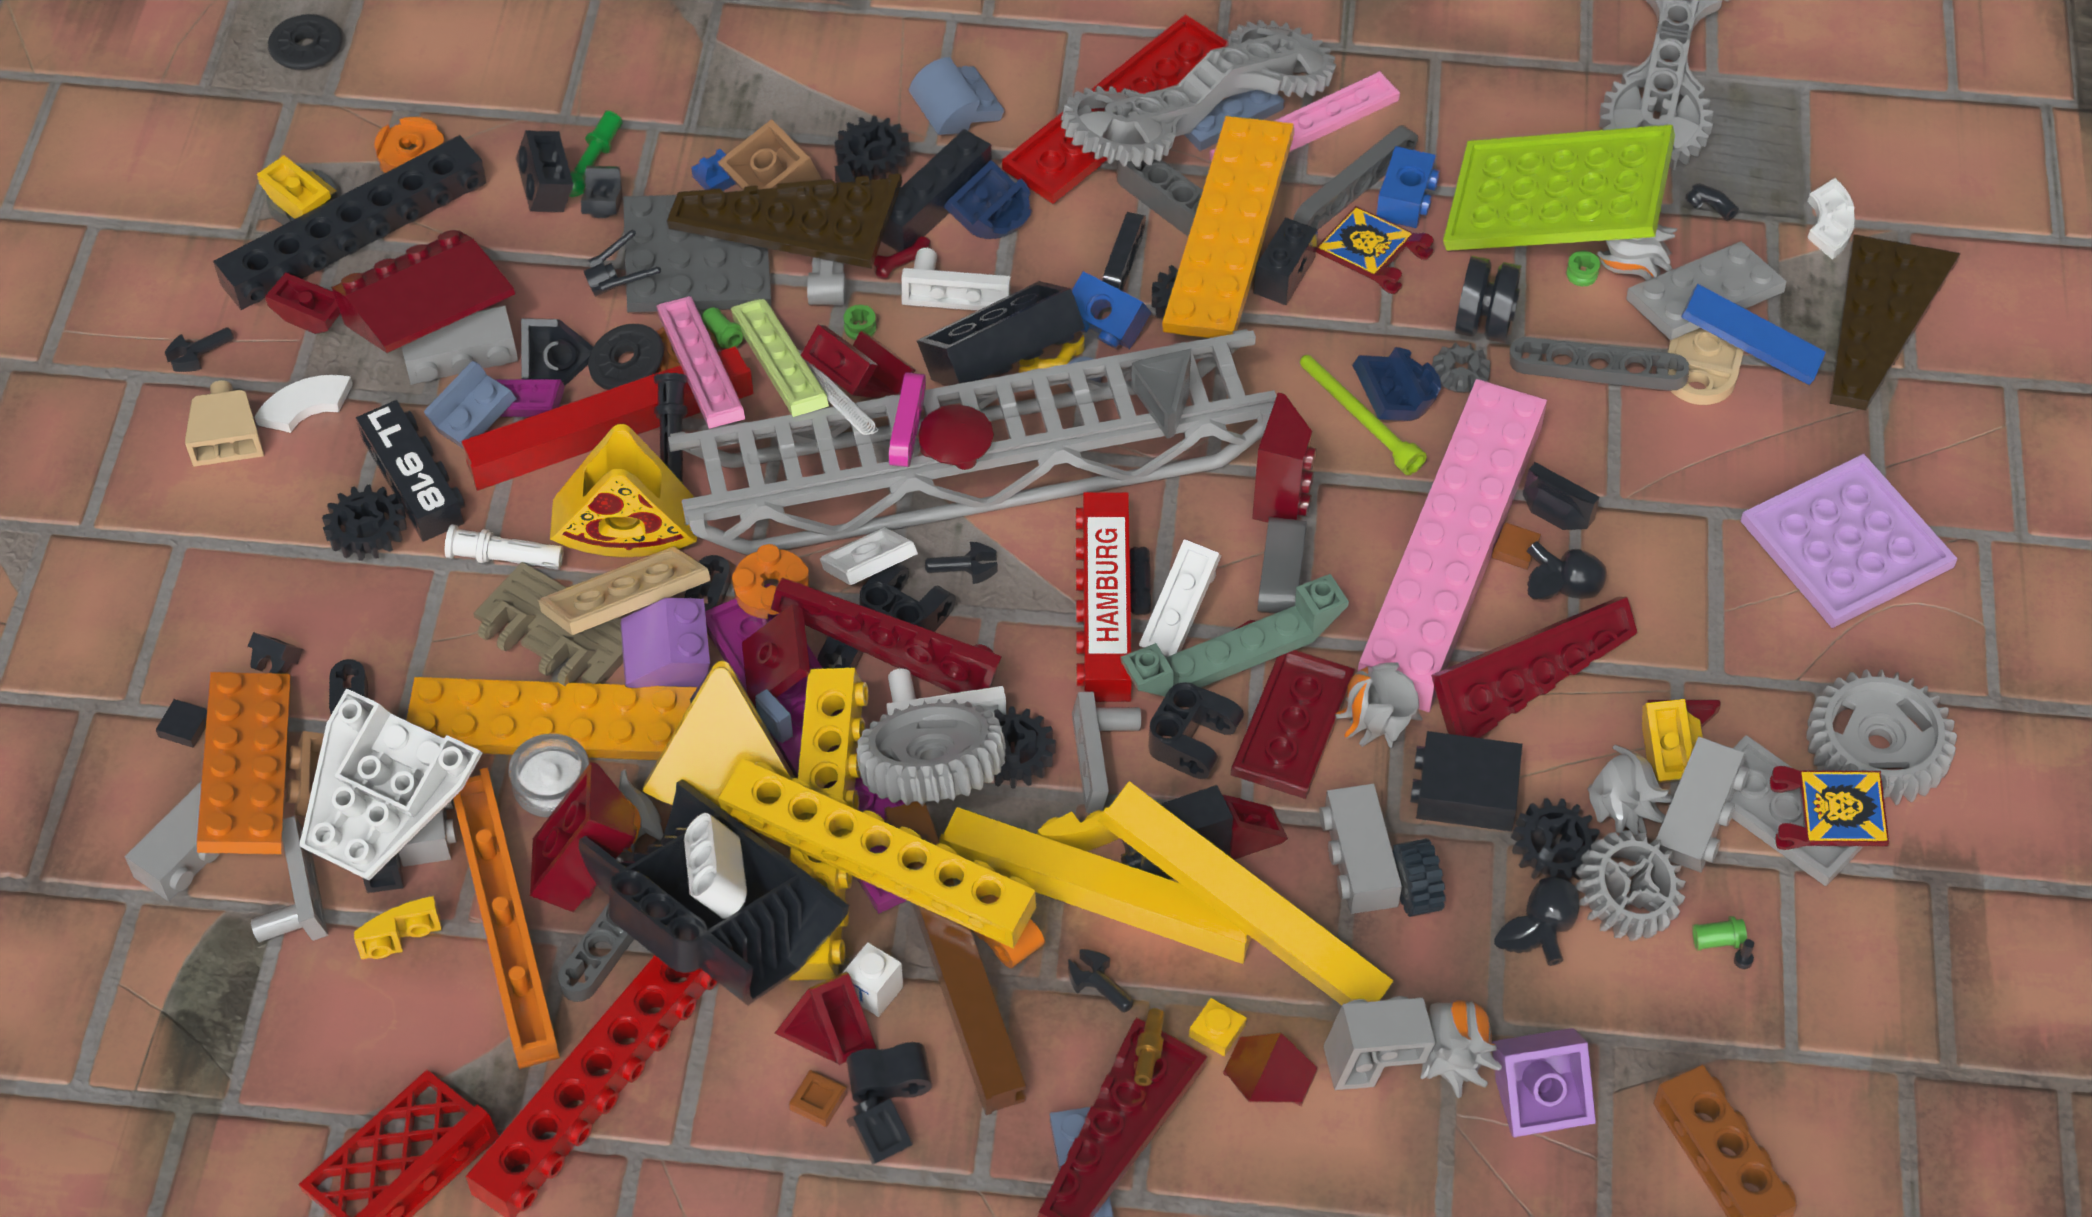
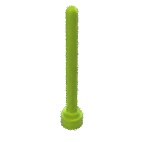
M1304 355L1301 357V367L1393 453L1394 464L1405 475H1412L1423 466L1427 455L1417 444L1409 443L1408 441L1402 442L1312 356Z

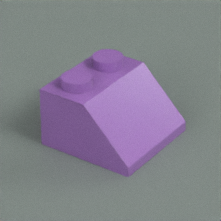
M664 598L621 619L625 687H698L706 677L710 665L704 599Z
M1574 1028L1492 1041V1044L1496 1045V1051H1493V1058L1502 1066L1500 1070H1495L1496 1084L1513 1137L1596 1124L1588 1042Z

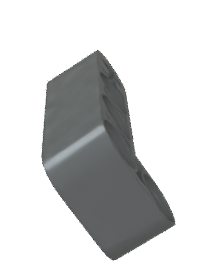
M1154 159L1152 165L1141 161L1140 167L1135 166L1131 161H1128L1125 167L1117 160L1118 184L1189 237L1203 190L1163 160L1158 161Z

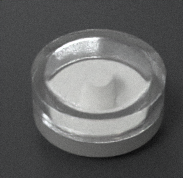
M550 733L530 738L516 749L509 763V778L514 797L524 810L540 817H549L589 765L587 753L582 745L566 735Z

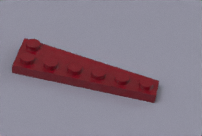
M783 577L775 589L771 610L781 613L792 604L803 608L806 626L896 668L907 669L912 675L950 693L991 688L1002 656L995 654L985 645L976 644L972 646Z
M1616 597L1432 674L1431 678L1448 734L1480 738L1498 726V722L1511 713L1516 714L1527 707L1526 703L1540 694L1548 693L1556 688L1555 684L1567 676L1577 674L1589 666L1593 660L1601 658L1636 635L1638 632L1628 597Z
M1136 1017L1116 1055V1060L1109 1074L1106 1075L1101 1085L1100 1093L1094 1105H1091L1086 1115L1085 1123L1078 1137L1075 1138L1067 1154L1065 1163L1061 1166L1039 1210L1038 1217H1094L1206 1067L1208 1056L1161 1031L1160 1036L1164 1042L1161 1057L1155 1061L1151 1084L1147 1086L1137 1084L1134 1080L1139 1059L1136 1054V1047L1139 1035L1144 1033L1146 1022Z

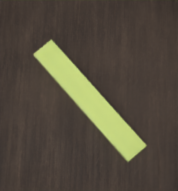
M759 299L731 308L733 320L741 326L744 338L792 416L795 417L828 407L826 393L805 360L800 356L801 354L768 302L764 299Z

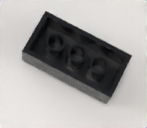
M1038 281L917 340L931 380L950 386L978 381L991 374H1004L1013 368L1012 364L1017 361L1034 359L1044 353L1043 349L1052 344L1060 345L1074 339V333L1084 329L1085 326L1071 288Z

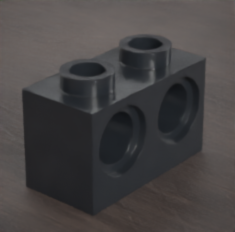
M525 130L516 156V162L530 212H564L574 183L559 131Z

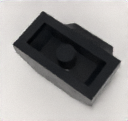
M1536 462L1529 468L1523 490V496L1530 512L1562 530L1588 529L1595 520L1599 496Z

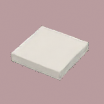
M884 527L821 556L820 561L824 571L852 585L918 553L913 541Z

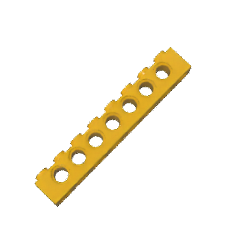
M855 667L810 669L807 679L798 779L809 784L814 791L825 796L828 794L836 795L846 801L850 807L858 810L859 797L857 790H855V781L861 775L858 768L856 749L858 748L857 740L862 737V732L865 730V722L861 718L862 706H867L868 704L867 683L861 681ZM843 709L840 714L831 716L835 711ZM840 745L835 751L827 752L832 746ZM837 781L832 787L823 789L827 783ZM803 813L798 819L809 820L815 814ZM840 829L833 835L843 837L851 833V831ZM791 848V862L846 902V889L851 888L852 885L851 874L824 862L816 863L818 859ZM849 909L847 916L830 937L797 973L788 978L789 980H828L838 975L839 965H843L845 962L846 949L844 940H841L842 926L848 925Z
M742 758L718 798L720 808L745 827L1013 949L1036 909L1035 890L1025 880L1014 876L1007 878L996 873L990 865L983 861L973 860L972 862L958 856L954 849L945 844L937 843L934 845L921 839L920 835L910 828L900 827L898 829L885 823L883 818L872 811L865 810L861 812L850 807L846 801L836 795L828 794L825 796L818 793L803 780L798 778L789 780L778 775L772 767L765 763L756 762L754 764ZM767 797L779 798L771 804L762 803ZM803 813L815 814L809 820L798 819ZM840 829L851 831V833L843 837L833 835ZM878 845H883L888 848L886 851L882 853H873L869 851L871 848ZM912 862L925 864L918 870L906 868ZM950 878H956L962 881L959 885L954 887H949L942 884L944 881ZM986 895H994L999 898L996 902L990 904L980 901Z

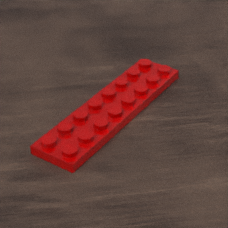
M1185 14L1091 90L1095 92L1096 87L1100 86L1104 91H1109L1111 86L1114 87L1117 93H1121L1125 88L1145 94L1177 86L1211 50L1225 47L1227 40ZM1105 108L1091 109L1092 112H1104ZM1063 112L1002 159V170L1017 180L1022 178L1028 188L1052 204L1107 161V157L1104 156L1095 159V152L1093 151L1083 153V145L1072 144L1073 138L1066 137V129L1061 128Z

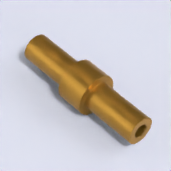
M1158 1008L1148 1010L1144 1033L1139 1035L1136 1054L1139 1059L1134 1080L1142 1086L1151 1084L1155 1061L1161 1057L1164 1041L1160 1035L1165 1014Z

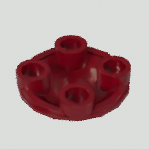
M960 404L942 406L930 412L921 422L918 431L920 452L923 456L933 458L940 463L955 465L962 470L971 469L976 465L977 459L981 458L991 447L994 437L992 423L984 413L971 406Z

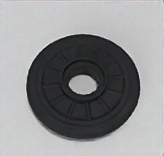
M304 14L291 17L276 26L270 34L268 50L272 58L284 67L297 70L312 69L324 65L333 59L342 46L343 38L340 28L332 20L320 15ZM305 38L313 39V42L307 45L297 44L298 41Z
M625 324L608 331L596 342L590 353L588 361L590 376L597 385L610 390L655 374L664 356L662 339L654 329L642 324ZM629 351L634 352L631 360L626 363H618V359L622 354Z

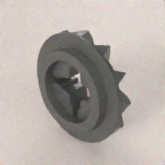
M1456 342L1451 348L1442 346L1439 354L1434 355L1432 367L1439 375L1441 385L1452 391L1470 392L1476 379L1487 382L1490 375V360L1485 359L1483 350H1473L1471 343L1467 347H1460ZM1455 362L1461 365L1468 363V369L1464 367L1455 368Z

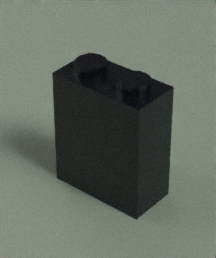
M1427 731L1425 746H1417L1414 769L1421 770V778L1413 779L1410 798L1411 803H1418L1416 819L1512 832L1517 809L1522 744Z
M1217 785L1160 804L1230 857L1233 816ZM1123 841L1125 853L1121 854L1122 864L1169 880L1173 879Z

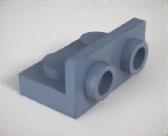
M471 361L425 409L424 414L441 435L464 449L461 441L484 433L516 400V397L510 389L488 376L479 363Z

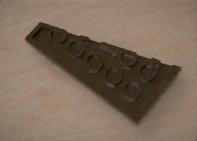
M900 173L889 174V179L870 180L869 176L856 177L854 182L835 183L832 179L780 183L777 184V188L758 189L757 185L744 186V191L723 192L721 188L678 192L667 224L669 229L872 269L903 181Z
M1853 235L1829 404L1867 410L1882 386L1889 370L1898 360L1902 349L1909 342L1929 310L1938 291L1940 292L1949 273L1958 263L1961 253Z

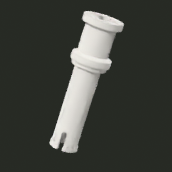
M454 524L449 526L446 535L445 557L450 559L456 555L475 558L478 563L483 564L489 562L490 559L517 564L524 562L527 565L560 570L563 561L564 548L560 545H547L494 536L492 532L483 529L481 532L461 530L458 525Z

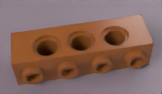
M1700 1065L1659 1084L1653 1103L1727 1217L1793 1216L1797 1204L1792 1188L1787 1182H1781L1772 1168V1161L1768 1152L1762 1146H1757L1749 1134L1745 1118L1739 1111L1733 1110L1725 1098V1091L1721 1082L1715 1076L1711 1077L1704 1065ZM1704 1113L1710 1116L1712 1121L1703 1120L1696 1114ZM1719 1148H1728L1736 1156L1725 1155ZM1743 1183L1753 1184L1760 1191H1750L1743 1186Z

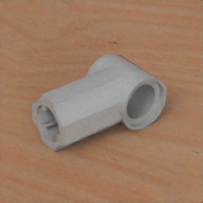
M813 257L812 273H808V305H845L846 281L844 263Z

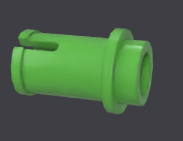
M711 307L702 314L701 318L705 327L714 334L716 342L721 348L728 349L734 346L738 347L743 340L741 326L730 322L718 308Z
M1729 916L1728 921L1692 925L1693 941L1697 951L1729 945L1737 949L1747 939L1744 920L1735 919L1734 916Z

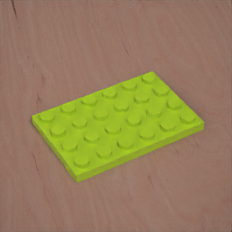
M1673 125L1468 141L1443 239L1446 251L1655 237L1675 139Z

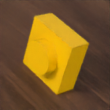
M1210 998L1189 1028V1037L1225 1057L1245 1028L1247 1018Z

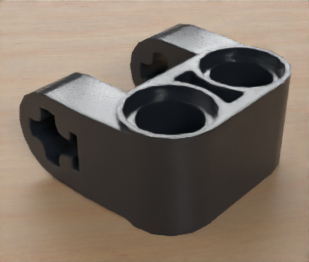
M900 563L872 575L866 584L862 586L859 605L933 632L948 618L956 601L954 594L938 585L934 586L920 601L901 592L908 580L909 569Z
M1183 682L1173 685L1151 719L1149 725V752L1156 760L1198 779L1208 778L1218 761V756L1208 745L1193 739V735L1199 725L1224 735H1231L1236 731L1244 717L1243 710L1234 701L1212 691L1197 687L1194 684ZM1162 736H1170L1172 738H1163Z

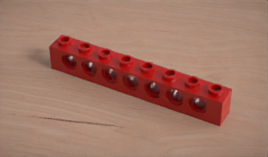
M654 955L468 1172L466 1179L471 1195L504 1217H516L520 1211H526L535 1201L538 1189L548 1178H554L560 1172L564 1165L565 1157L575 1146L578 1147L586 1141L596 1120L601 1114L605 1115L613 1109L622 1089L628 1082L633 1083L639 1078L648 1058L654 1051L658 1052L665 1047L674 1027L680 1020L685 1021L691 1016L700 996L706 989H713L718 982L701 968L693 972H678ZM679 977L687 978L685 981L681 983L671 982L672 980ZM650 1008H661L657 1013H645ZM627 1038L635 1039L634 1042L627 1045L619 1044L620 1041ZM600 1069L609 1070L605 1075L602 1076L592 1075L594 1072ZM571 1101H582L577 1107H565ZM544 1133H556L548 1140L538 1139ZM517 1165H529L522 1172H511V1170Z

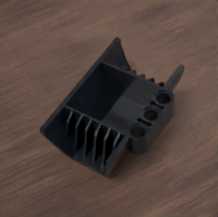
M683 779L676 783V792L670 817L660 844H650L647 848V853L637 852L634 854L633 861L618 862L587 836L579 839V851L587 871L597 886L610 896L609 917L616 925L670 968L684 973L693 972L701 968L747 1006L797 973L848 914L849 905ZM703 813L713 816L740 838L747 893L741 908L726 919L721 918L691 896L689 891L684 837L691 822Z

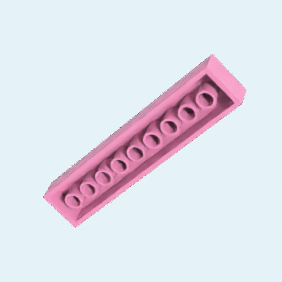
M1478 379L1475 380L1358 666V671H1360L1364 667H1373L1380 663H1398L1397 671L1402 672L1413 681L1415 690L1418 693L1419 709L1429 713L1436 697L1431 675L1448 667L1538 439L1547 404L1545 399Z

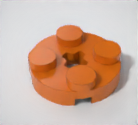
M405 117L399 119L400 124L391 128L389 124L384 126L378 132L374 141V148L381 170L386 173L445 143L442 132L437 130V125L425 118ZM411 144H416V147L413 149H403L409 148Z
M773 544L762 545L758 548L757 552H753L741 560L732 574V584L737 604L746 613L757 618L768 619V614H779L771 610L776 586L770 585L765 588L764 581L776 579L779 584L783 577L809 587L808 567L792 552L779 549Z

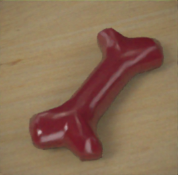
M920 236L915 244L890 256L877 255L873 264L877 268L876 276L881 279H887L894 269L914 261L919 249L930 248V239Z

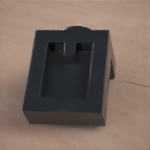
M876 1096L855 1105L853 1109L856 1115L846 1119L849 1127L854 1126L872 1165L913 1145L891 1098L880 1103Z

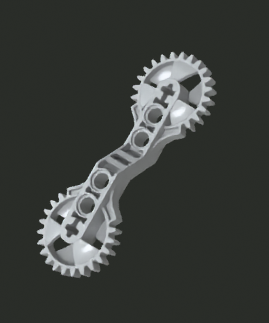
M1646 0L1653 8L1657 18V32L1653 49L1645 62L1623 73L1621 83L1614 81L1611 92L1606 91L1604 103H1601L1599 127L1603 128V130L1673 125L1675 139L1669 167L1675 170L1678 159L1687 165L1690 154L1696 157L1699 156L1701 146L1706 147L1708 137L1711 134L1713 111L1708 110L1710 98H1703L1705 88L1694 78L1689 70L1687 62L1688 48L1695 25L1706 15L1721 9L1723 0ZM1672 20H1677L1681 23L1672 22ZM1663 59H1669L1673 62H1666ZM1645 87L1643 98L1641 99L1639 88ZM1657 88H1663V89H1666L1667 91H1660V90H1657ZM1679 94H1681L1684 98L1677 105ZM1654 111L1661 112L1659 119L1653 118Z
M1258 20L1256 26L1248 21L1246 27L1238 25L1237 30H1232L1226 46L1211 50L1177 86L1145 94L1125 88L1121 93H1117L1114 87L1111 86L1109 91H1104L1100 86L1096 87L1095 92L1089 88H1084L1083 93L1076 91L1074 97H1068L1067 104H1065L1061 118L1063 120L1061 128L1066 129V137L1073 138V145L1084 146L1083 153L1095 152V159L1104 156L1107 157L1109 164H1112L1114 160H1119L1125 167L1128 161H1131L1137 167H1140L1141 161L1152 165L1154 159L1161 161L1163 155H1168L1176 136L1190 133L1225 97L1253 90H1262L1277 95L1279 90H1281L1287 97H1290L1291 92H1295L1300 97H1303L1305 92L1312 96L1315 95L1316 90L1323 92L1325 86L1329 87L1336 67V64H1334L1335 57L1329 55L1330 48L1322 47V40L1313 41V34L1303 35L1299 27L1292 30L1289 29L1287 23L1280 27L1272 20L1270 25H1266L1262 20ZM1307 72L1308 75L1295 76L1293 73ZM1093 108H1105L1104 112L1091 111Z

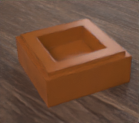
M1505 522L1493 549L1492 558L1528 570L1533 557L1527 553V550L1534 542H1540L1541 534Z
M809 1070L790 1100L789 1109L827 1127L845 1099L847 1087Z

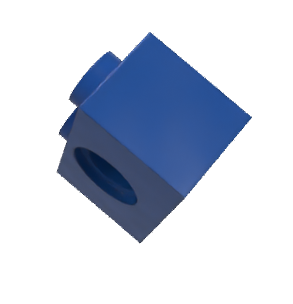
M1395 146L1379 193L1376 216L1394 224L1417 229L1421 215L1427 216L1430 209L1432 195H1428L1429 190L1435 191L1440 170L1434 169L1436 155Z
M1084 271L1072 289L1085 326L1080 331L1087 333L1088 329L1099 333L1098 339L1115 349L1119 344L1131 349L1152 313L1144 302ZM1112 308L1107 318L1098 320V314L1102 309Z

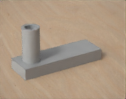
M1078 692L1072 711V721L1086 813H1092L1096 810L1103 811L1109 792L1100 731H1139L1141 728V711L1139 707H1096L1094 692Z
M295 816L283 819L282 839L295 904L251 919V927L258 942L302 927L313 941L328 936L313 856L311 852L299 846L303 827Z

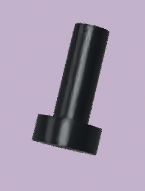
M1746 939L1742 949L1738 950L1734 956V964L1740 969L1750 968L1754 961L1752 954L1754 941L1751 939Z

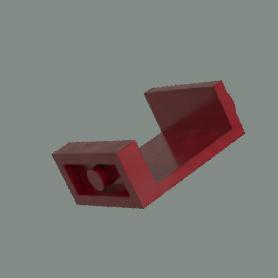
M819 324L800 355L853 396L883 398L890 395H900L905 373H915L916 369L865 331H860L855 342L851 345L826 325Z

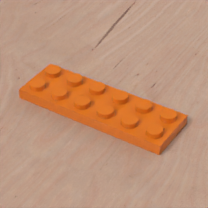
M210 672L197 831V853L281 854L291 674Z

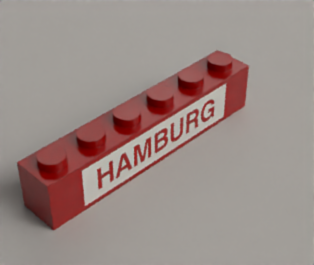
M1083 492V507H1076V530H1083V538H1076V561H1083V568H1076V591H1084V600H1076V623H1084V631H1076V654H1084V663H1077L1076 683L1077 687H1084V692H1094L1095 702H1131L1132 679L1121 662L1122 656L1131 653L1129 492Z

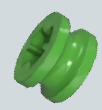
M1588 251L1573 253L1569 257L1566 270L1568 280L1578 286L1594 284L1600 268L1599 258ZM1581 266L1586 267V271L1580 270Z
M854 305L845 311L843 315L844 330L849 338L856 340L860 331H865L870 336L875 334L876 317L873 309L865 305Z

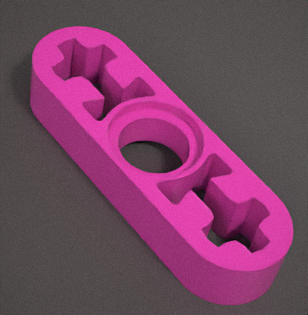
M905 373L890 440L889 465L910 467L925 397V374Z

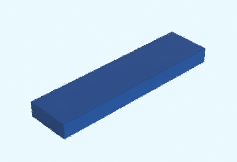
M1699 284L1693 289L1681 315V318L1807 385L1814 381L1826 353L1822 349Z

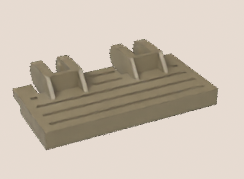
M521 562L473 613L474 618L482 622L479 626L478 635L487 641L494 637V634H497L506 623H509L497 638V646L503 651L507 652V650H510L525 635L521 640V645L542 657L538 670L545 676L551 675L566 658H569L557 677V681L564 686L568 683H573L585 669L587 671L581 676L582 681L600 684L603 679L607 681L623 663L621 619L617 617L571 635L541 612L538 601L542 597L567 587L524 562Z

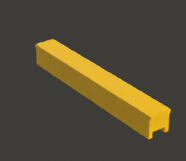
M1130 781L1111 806L1106 808L1097 820L1340 1005L1357 999H1364L1368 1002L1380 1001L1394 980Z
M956 807L944 834L941 833L939 837V842L954 849L958 856L972 862L973 860L983 861L990 865L996 873L1007 878L1012 876L1021 878L1029 883L1036 893L1241 964L1245 961L1246 951L1252 937L1180 883Z

